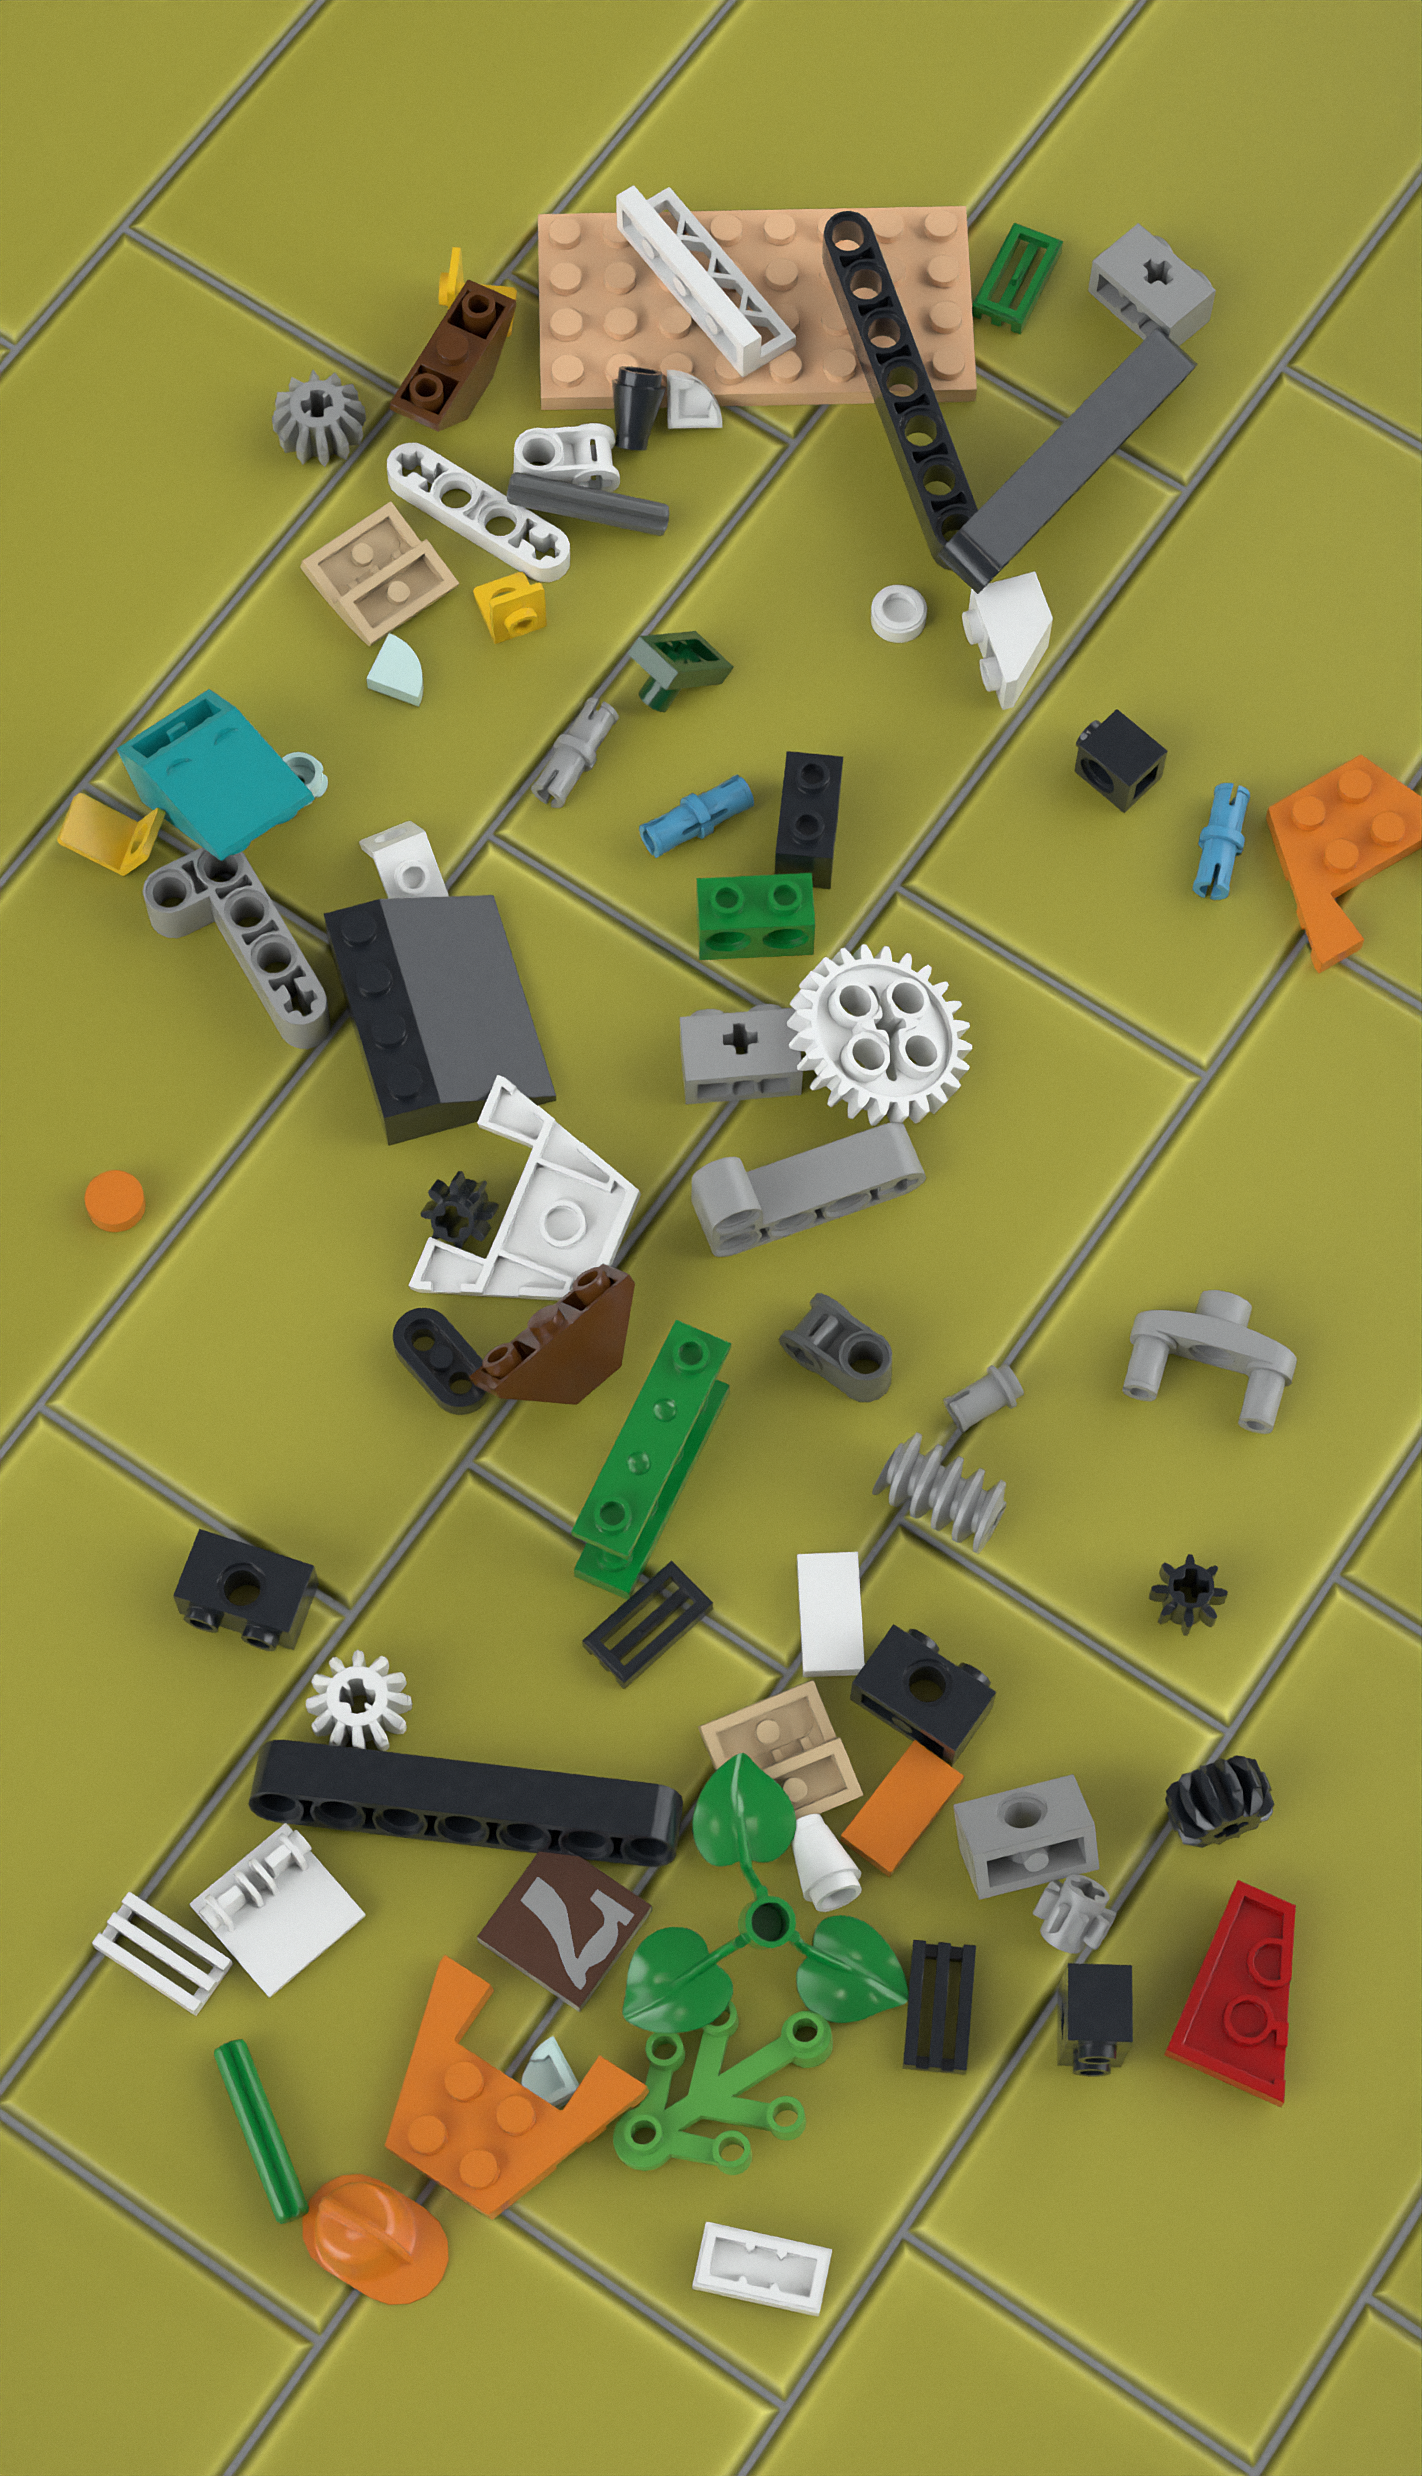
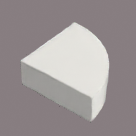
M667 370L668 429L723 428L721 410L712 391L701 380L688 373Z

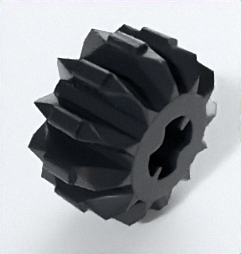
M1238 1755L1227 1760L1219 1758L1213 1763L1200 1765L1198 1769L1182 1774L1179 1781L1172 1783L1168 1787L1165 1798L1169 1809L1168 1817L1174 1831H1178L1182 1843L1201 1848L1213 1843L1220 1845L1226 1840L1239 1838L1241 1834L1257 1829L1260 1823L1267 1821L1272 1815V1808L1275 1804L1270 1793L1272 1788L1265 1772H1261L1256 1759Z

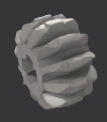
M312 370L309 376V381L305 383L291 377L288 385L289 392H277L275 399L276 410L272 416L273 430L277 432L280 446L284 449V452L296 451L297 459L300 460L302 465L313 456L318 457V460L324 467H326L329 456L332 454L347 460V456L350 453L349 445H361L363 438L362 426H364L366 421L365 407L359 401L358 392L354 385L342 386L341 379L337 376L336 372L325 381L320 380L314 370Z

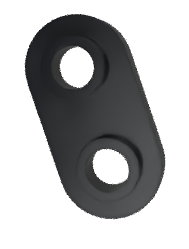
M431 1308L412 1309L398 1319L393 1330L395 1353L400 1362L438 1406L446 1412L455 1415H466L480 1409L488 1400L490 1393L475 1386L469 1376L482 1366L483 1360L443 1314ZM421 1337H429L435 1342L433 1347L426 1351L417 1350L413 1344ZM457 1380H466L472 1384L471 1389L464 1394L454 1393L450 1387Z

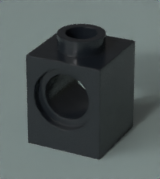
M1116 709L1105 721L1101 723L1099 720H1095L1081 733L1076 742L1078 753L1074 772L1125 813L1162 778L1168 751Z

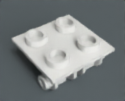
M286 1823L189 1904L269 1998L366 1916L362 1909L310 1851L312 1848L297 1830L293 1832Z

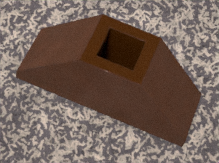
M468 279L389 404L390 410L438 432L467 420L493 379L516 309V300Z
M604 1263L599 1267L583 1272L573 1282V1289L554 1305H548L538 1310L529 1319L528 1327L511 1342L501 1344L492 1349L484 1357L482 1366L469 1376L475 1386L501 1399L577 1405L622 1366L635 1282L629 1274Z

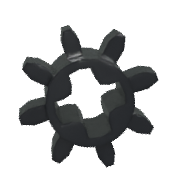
M458 1171L449 1187L439 1179L433 1183L428 1191L432 1201L427 1202L420 1213L421 1217L431 1219V1225L434 1230L432 1238L436 1240L442 1238L448 1242H454L456 1248L462 1249L470 1235L481 1242L486 1238L491 1230L487 1220L493 1218L499 1208V1204L488 1201V1195L485 1191L488 1183L485 1180L478 1183L471 1179H465L463 1171Z
M1188 1554L1184 1565L1177 1569L1164 1562L1161 1565L1159 1575L1161 1580L1167 1585H1154L1149 1593L1150 1600L1162 1602L1163 1609L1158 1623L1161 1625L1171 1620L1181 1625L1182 1633L1185 1636H1188L1192 1625L1200 1620L1206 1626L1212 1628L1218 1616L1210 1605L1224 1604L1228 1595L1227 1590L1214 1588L1213 1580L1218 1567L1214 1565L1206 1570L1195 1564L1192 1554ZM1180 1588H1191L1192 1597L1197 1599L1196 1603L1185 1602L1184 1593L1179 1591Z

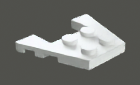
M497 1075L477 1124L484 1130L532 1148V1152L487 1258L484 1259L429 1237L408 1286L419 1293L559 1301L573 1289V1282L583 1272L599 1267L603 1263L608 1266L612 1265L641 1193L584 1143L578 1141L559 1125L540 1106H537L508 1079Z

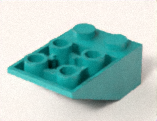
M210 689L116 748L142 803L152 810L160 808L166 811L164 816L166 821L220 861L230 855L244 851L252 840L275 825L291 820L298 810L315 800L308 787L234 705Z

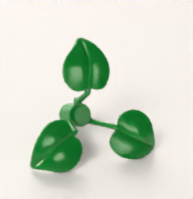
M745 1753L736 1754L711 1775L698 1797L692 1816L693 1840L704 1860L717 1867L729 1866L740 1861L741 1872L754 1893L755 1900L749 1902L739 1915L738 1929L740 1934L710 1954L705 1940L697 1932L688 1928L666 1927L648 1935L634 1951L628 1966L622 2007L624 2019L633 2026L643 2030L666 2034L688 2032L710 2024L727 2008L733 1995L731 1978L716 1963L745 1947L747 1944L756 1949L767 1950L789 1942L799 1953L807 1956L797 1969L796 1988L805 2007L809 2011L822 2015L829 2022H856L905 2004L909 1999V1993L902 1967L889 1944L872 1926L851 1916H830L823 1919L817 1925L813 1934L812 1945H810L795 1930L796 1916L789 1903L782 1898L768 1896V1889L762 1885L752 1867L751 1861L768 1863L784 1854L794 1839L796 1815L791 1800L783 1788L761 1770Z

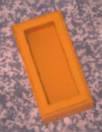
M914 1740L841 1834L840 1841L890 1878L963 1783L965 1776Z

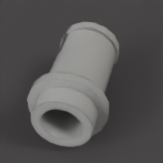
M1007 1364L998 1369L994 1365L987 1368L988 1375L954 1395L943 1399L949 1415L961 1432H965L970 1426L1004 1406H1008L1010 1409L1017 1406L1016 1399L1023 1396L1024 1392L1017 1377Z

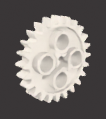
M863 944L853 956L843 948L832 960L827 957L823 958L816 968L810 971L800 983L799 987L801 990L790 1002V1005L796 1011L787 1021V1026L799 1033L789 1043V1048L806 1052V1056L796 1066L799 1071H815L818 1076L813 1080L810 1088L813 1091L827 1086L831 1090L827 1103L830 1107L836 1105L841 1099L848 1102V1118L853 1119L861 1109H864L868 1112L871 1126H876L886 1113L891 1123H902L908 1116L914 1123H918L929 1111L935 1114L960 1088L959 1080L970 1067L963 1061V1058L972 1050V1045L959 1038L970 1028L968 1022L953 1019V1014L962 1004L960 1001L945 1002L942 994L947 990L949 984L945 981L932 986L928 982L932 967L927 965L918 973L911 970L912 958L909 953H906L898 963L892 962V955L888 946H884L873 959L868 946ZM895 1004L899 1005L904 1010V1012L899 1010V1008ZM842 1006H844L845 1008H847V1009L852 1013V1015H850L849 1013H847V1012L842 1008ZM908 1056H910L911 1058H913V1059L917 1062L918 1065L914 1064V1063L908 1058ZM855 1059L859 1060L865 1068L859 1066Z

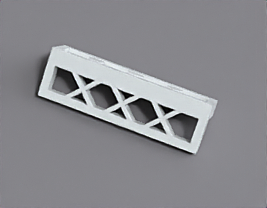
M634 185L616 196L618 230L742 378L796 346L795 334L670 187L648 200L643 197ZM668 209L679 222L676 234L659 216V213ZM689 250L706 254L710 259L708 271L702 267ZM721 288L734 289L742 297L740 309L734 305ZM748 305L753 311L747 310ZM752 325L767 327L775 338L761 346V335Z

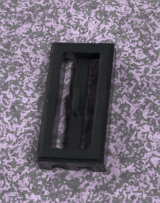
M671 1560L584 1638L582 1644L590 1655L593 1654L599 1660V1664L607 1672L610 1671L616 1677V1682L625 1689L712 1611L713 1602ZM674 1582L679 1587L677 1591L611 1650L604 1645L609 1638L669 1584ZM689 1598L694 1602L692 1606L625 1666L620 1662Z
M913 1940L902 2069L966 2075L976 1955L975 1945L956 1947L951 1946V1943L938 1942V1945L926 1944V1941ZM925 1959L937 1960L929 2057L917 2056ZM950 1961L961 1962L954 2059L942 2058Z

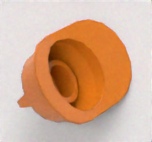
M363 2174L341 2175L323 2184L309 2200V2211L303 2216L302 2225L303 2240L310 2257L324 2270L364 2295L388 2305L411 2304L428 2296L441 2282L449 2261L447 2237L440 2222L423 2206L378 2179Z

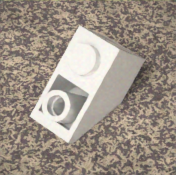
M1035 571L989 583L979 594L971 589L969 611L962 614L966 637L971 645L978 643L983 659H980V671L985 688L988 692L996 691L1002 710L1014 707L1049 645L1053 618Z

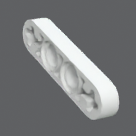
M405 443L391 451L387 458L388 482L391 490L399 497L519 572L525 573L527 577L533 580L553 582L566 574L570 567V543L567 536L560 529L525 507L511 505L507 502V496L424 445ZM417 465L421 466L422 476L415 472L410 473L407 477H404L402 474L403 467L412 470ZM427 482L432 484L430 492H428ZM452 489H462L467 491L472 497L470 502L461 508H450L441 502L443 494ZM498 516L510 518L516 524L515 529L505 536L490 534L485 526L488 521ZM528 532L530 543L525 541V537ZM550 547L555 549V558L546 555L541 560L536 559L535 549L543 553L548 551Z

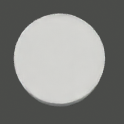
M891 585L879 591L874 597L871 606V624L874 631L884 640L893 643L908 642L919 636L925 627L927 605L923 596L914 588L906 585Z

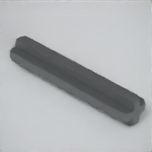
M518 472L511 475L507 489V502L511 505L657 536L664 535L669 521V507L664 503Z

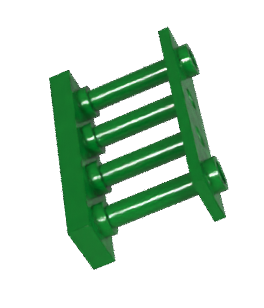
M675 1320L571 1531L572 1536L587 1542L574 1568V1577L626 1600L632 1596L730 1394V1385L716 1378L729 1354L732 1343Z

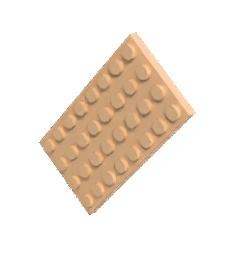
M966 206L690 211L796 336V346L743 378L618 230L617 213L538 214L541 410L614 409L612 380L618 379L619 367L622 366L648 368L663 373L661 385L665 386L666 390L659 408H667V370L682 371L701 380L712 391L719 406L875 403L823 265L822 248L825 225L833 215L842 211L860 213L868 219L873 228L937 402L976 401L977 384ZM670 212L659 213V216L676 234L679 222ZM841 240L835 244L838 248L845 251L855 250L860 247L857 243L850 240ZM689 250L702 267L708 271L710 259L706 254ZM721 288L734 305L740 309L742 297L734 289ZM859 288L853 291L854 295L862 299H872L878 295L869 288ZM748 305L747 310L753 311ZM752 325L761 335V346L775 338L767 327ZM877 336L871 339L874 345L881 348H888L896 344L893 339L887 336ZM897 384L889 388L891 393L900 397L909 396L914 393L912 388L904 384Z

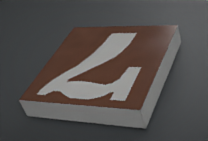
M538 1852L479 1933L477 1940L578 2012H581L650 1915L652 1906L580 1856Z

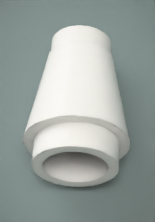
M810 1814L796 1820V1830L791 1846L804 1899L813 1902L816 1910L819 1912L832 1911L847 1905L861 1893L862 1889L858 1882L861 1877V1871L829 1827L824 1823L820 1814Z

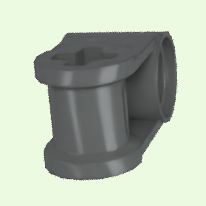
M816 1293L810 1301L811 1310L793 1331H784L779 1338L780 1345L797 1363L819 1374L844 1392L849 1398L858 1402H872L880 1399L887 1393L892 1380V1350L888 1341L882 1335L877 1334L853 1317L836 1300L828 1295ZM861 1359H870L876 1362L880 1368L870 1374H860L854 1371L851 1365Z

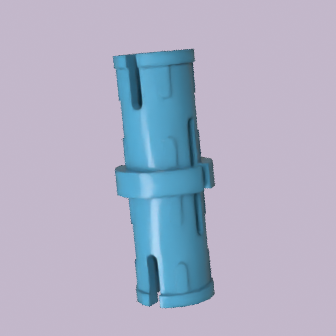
M736 774L715 788L698 796L693 793L680 800L678 807L648 823L640 825V836L650 854L658 858L696 836L702 839L712 834L714 826L735 814L753 807L754 797L746 781L742 777L739 778V775Z
M1221 783L1215 787L1209 824L1202 829L1199 838L1202 855L1196 880L1193 883V891L1205 898L1207 887L1211 885L1213 877L1214 883L1210 897L1212 900H1222L1229 896V885L1235 856H1239L1242 853L1245 842L1241 829L1247 804L1250 801V792L1245 787L1239 785L1236 797L1232 799L1230 805L1229 801L1233 783Z

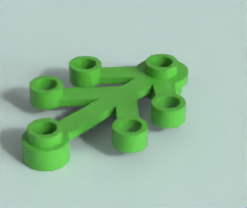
M730 2000L727 2008L724 2010L730 2014V2018L725 2024L721 2026L708 2024L702 2027L703 2035L688 2095L667 2109L673 2072L683 2065L685 2049L678 2034L653 2033L648 2038L645 2046L650 2064L645 2085L650 2092L640 2102L638 2108L625 2113L615 2126L613 2144L618 2157L630 2168L641 2171L659 2168L672 2157L714 2165L725 2174L738 2175L748 2169L753 2156L749 2140L744 2134L730 2130L721 2133L716 2139L682 2131L699 2120L706 2119L770 2131L776 2138L784 2141L798 2138L805 2130L806 2116L802 2104L797 2099L790 2096H782L776 2098L771 2103L738 2098L737 2096L791 2062L803 2068H812L824 2063L833 2049V2037L827 2020L822 2015L813 2011H800L793 2014L783 2024L781 2037L720 2074L729 2037L736 2032L739 2025L736 2007ZM810 2026L817 2030L815 2038L808 2042H801L794 2037L797 2030L801 2027ZM671 2044L677 2048L676 2053L669 2059L661 2060L654 2056L656 2049L661 2045ZM791 2110L798 2115L794 2124L783 2127L775 2122V2118L780 2112ZM651 2128L656 2132V2135L650 2143L638 2144L633 2141L634 2135L638 2130ZM729 2145H739L744 2149L742 2156L735 2161L724 2160L721 2157V2153Z

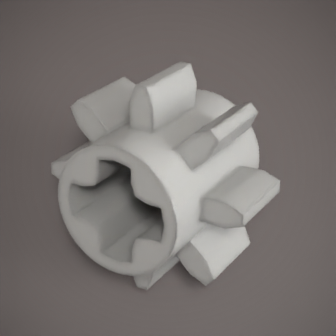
M1079 1874L1068 1875L1064 1884L1058 1880L1051 1881L1048 1887L1045 1888L1033 1911V1915L1044 1919L1040 1928L1043 1938L1055 1948L1074 1954L1080 1953L1085 1944L1095 1950L1098 1949L1116 1917L1115 1912L1105 1908L1109 1901L1108 1892L1096 1881Z

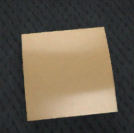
M391 501L302 560L300 565L302 571L323 598L369 647L459 585L457 579L427 539L422 542L419 540Z
M814 1680L807 1681L698 1726L715 1770L736 1754H747L789 1796L794 1807L796 1820L806 1815L820 1814L863 1796L840 1737H836Z

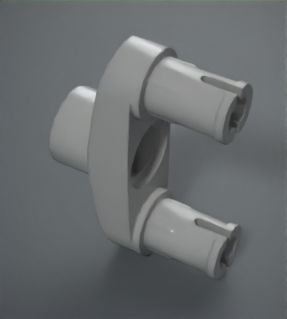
M1208 1290L1200 1294L1195 1313L1150 1310L1138 1313L1135 1316L1130 1334V1342L1134 1346L1122 1391L1127 1396L1137 1400L1154 1401L1158 1394L1168 1354H1175L1246 1374L1249 1377L1238 1424L1240 1427L1251 1432L1269 1434L1274 1427L1284 1387L1292 1383L1297 1358L1284 1345L1247 1328L1252 1306L1246 1299L1230 1292Z

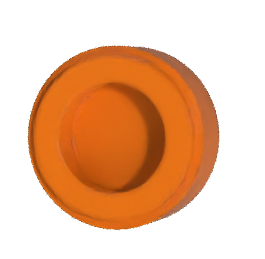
M110 1170L97 1175L89 1183L85 1192V1205L91 1221L102 1230L108 1232L126 1231L135 1226L145 1212L146 1200L142 1186L133 1175L125 1171Z

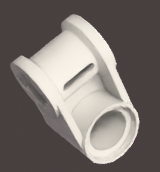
M589 423L576 427L528 429L520 434L515 441L513 473L518 472L613 492L620 484L619 471L613 466L611 449L616 442L614 431L609 426L600 423ZM590 440H594L595 445H590ZM532 462H543V463H545V464H547V465L534 466V465H532V464H530V463H532ZM596 475V480L593 481L591 476Z

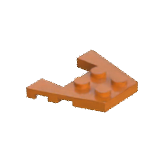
M1361 754L1268 807L1266 821L1285 880L1290 882L1297 904L1296 913L1301 929L1306 931L1312 950L1310 956L1314 968L1319 974L1359 951L1364 942L1362 935L1334 899L1422 848V797Z
M444 1955L438 1965L385 2147L389 2152L493 2220L557 2169L556 2165L585 2142L589 2144L607 2129L606 2125L630 2106L633 2109L642 2102L650 2091L645 2084L599 2055L564 2109L559 2110L458 2043L494 1992L491 1984Z

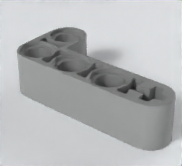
M202 847L157 869L148 876L144 883L143 895L151 925L158 934L167 938H179L215 922L282 1038L289 1045L300 1049L316 1047L327 1038L330 1032L331 1020L324 989L243 852L230 855L220 861ZM223 872L235 875L225 882L211 880L215 875ZM172 897L184 900L181 904L172 908L160 906L163 901ZM257 917L261 919V922L253 927L246 928L237 925L244 918ZM275 962H283L289 965L279 973L264 971L266 966ZM295 996L298 997L299 1005L307 1016L303 1017L298 1010L293 1011L291 1000Z
M892 1122L749 1172L745 1171L740 1158L726 1157L715 1160L694 1173L692 1177L691 1202L713 1255L727 1257L905 1195L924 1183L926 1175L904 1124Z

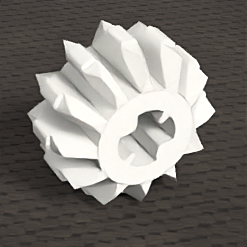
M359 1650L355 1651L352 1656V1667L345 1668L340 1659L332 1657L329 1665L334 1677L330 1678L325 1675L316 1674L312 1679V1685L319 1695H314L306 1700L308 1713L318 1716L311 1725L314 1734L317 1737L331 1734L329 1745L345 1747L349 1741H352L353 1748L366 1749L365 1742L373 1740L380 1751L386 1752L390 1746L384 1731L404 1734L407 1729L406 1722L398 1714L406 1713L412 1709L411 1697L400 1693L407 1684L404 1674L398 1672L387 1675L389 1662L383 1656L375 1659L369 1668L366 1667L364 1653ZM365 1695L368 1703L364 1704L366 1712L352 1713L350 1705L354 1706L353 1697Z

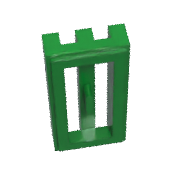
M1013 223L972 304V316L981 320L983 314L991 317V324L1001 327L1003 322L1011 325L1012 332L1021 335L1062 253L1063 241ZM1020 241L1028 242L1029 244L999 303L990 301ZM1040 248L1047 249L1017 310L1011 309Z

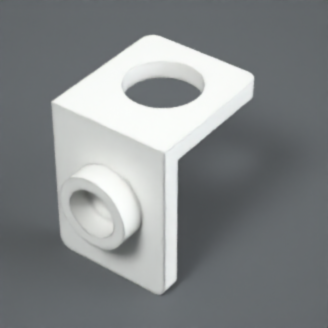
M412 821L404 822L359 841L361 849L374 859L388 899L449 897L426 832Z

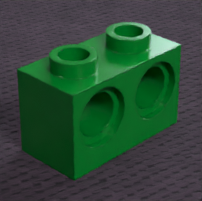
M812 873L696 878L699 960L814 955L815 911Z

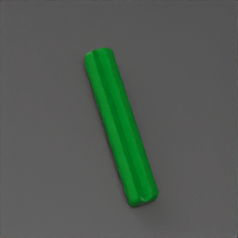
M243 2039L224 2043L214 2050V2057L276 2221L280 2224L293 2222L306 2215L309 2211V2206L248 2046Z

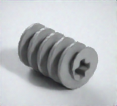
M916 1432L905 1443H900L890 1456L873 1487L872 1494L878 1495L891 1485L888 1498L890 1505L899 1507L912 1497L909 1510L911 1517L919 1519L929 1510L933 1509L931 1528L940 1531L951 1521H954L952 1540L961 1543L974 1532L973 1552L979 1554L991 1538L1006 1509L1007 1502L1004 1501L1006 1482L1000 1480L988 1491L982 1489L985 1475L984 1469L979 1468L967 1479L961 1477L964 1458L958 1456L946 1467L940 1465L943 1446L937 1444L927 1454L922 1455L919 1453L922 1434Z

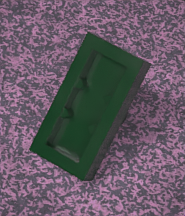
M696 631L639 636L627 653L650 675L638 692L639 697L646 705L659 712H666L682 688L722 684L734 667Z

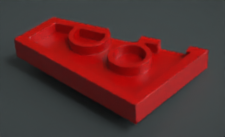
M1237 1880L1164 2055L1278 2107H1282L1285 2102L1286 2080H1284L1289 2033L1288 2008L1290 1982L1292 1980L1296 1905Z

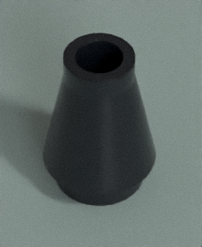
M619 367L618 379L612 380L616 427L615 446L629 450H647L649 436L666 387L661 385L662 372L642 367Z

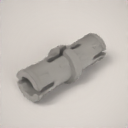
M587 699L583 710L569 732L557 738L553 745L555 748L553 757L538 780L531 787L533 794L541 802L547 804L553 795L554 799L551 802V807H563L567 796L583 771L588 772L593 768L597 761L595 752L619 718L617 712L608 703L603 702L597 711L596 707L599 704V699Z

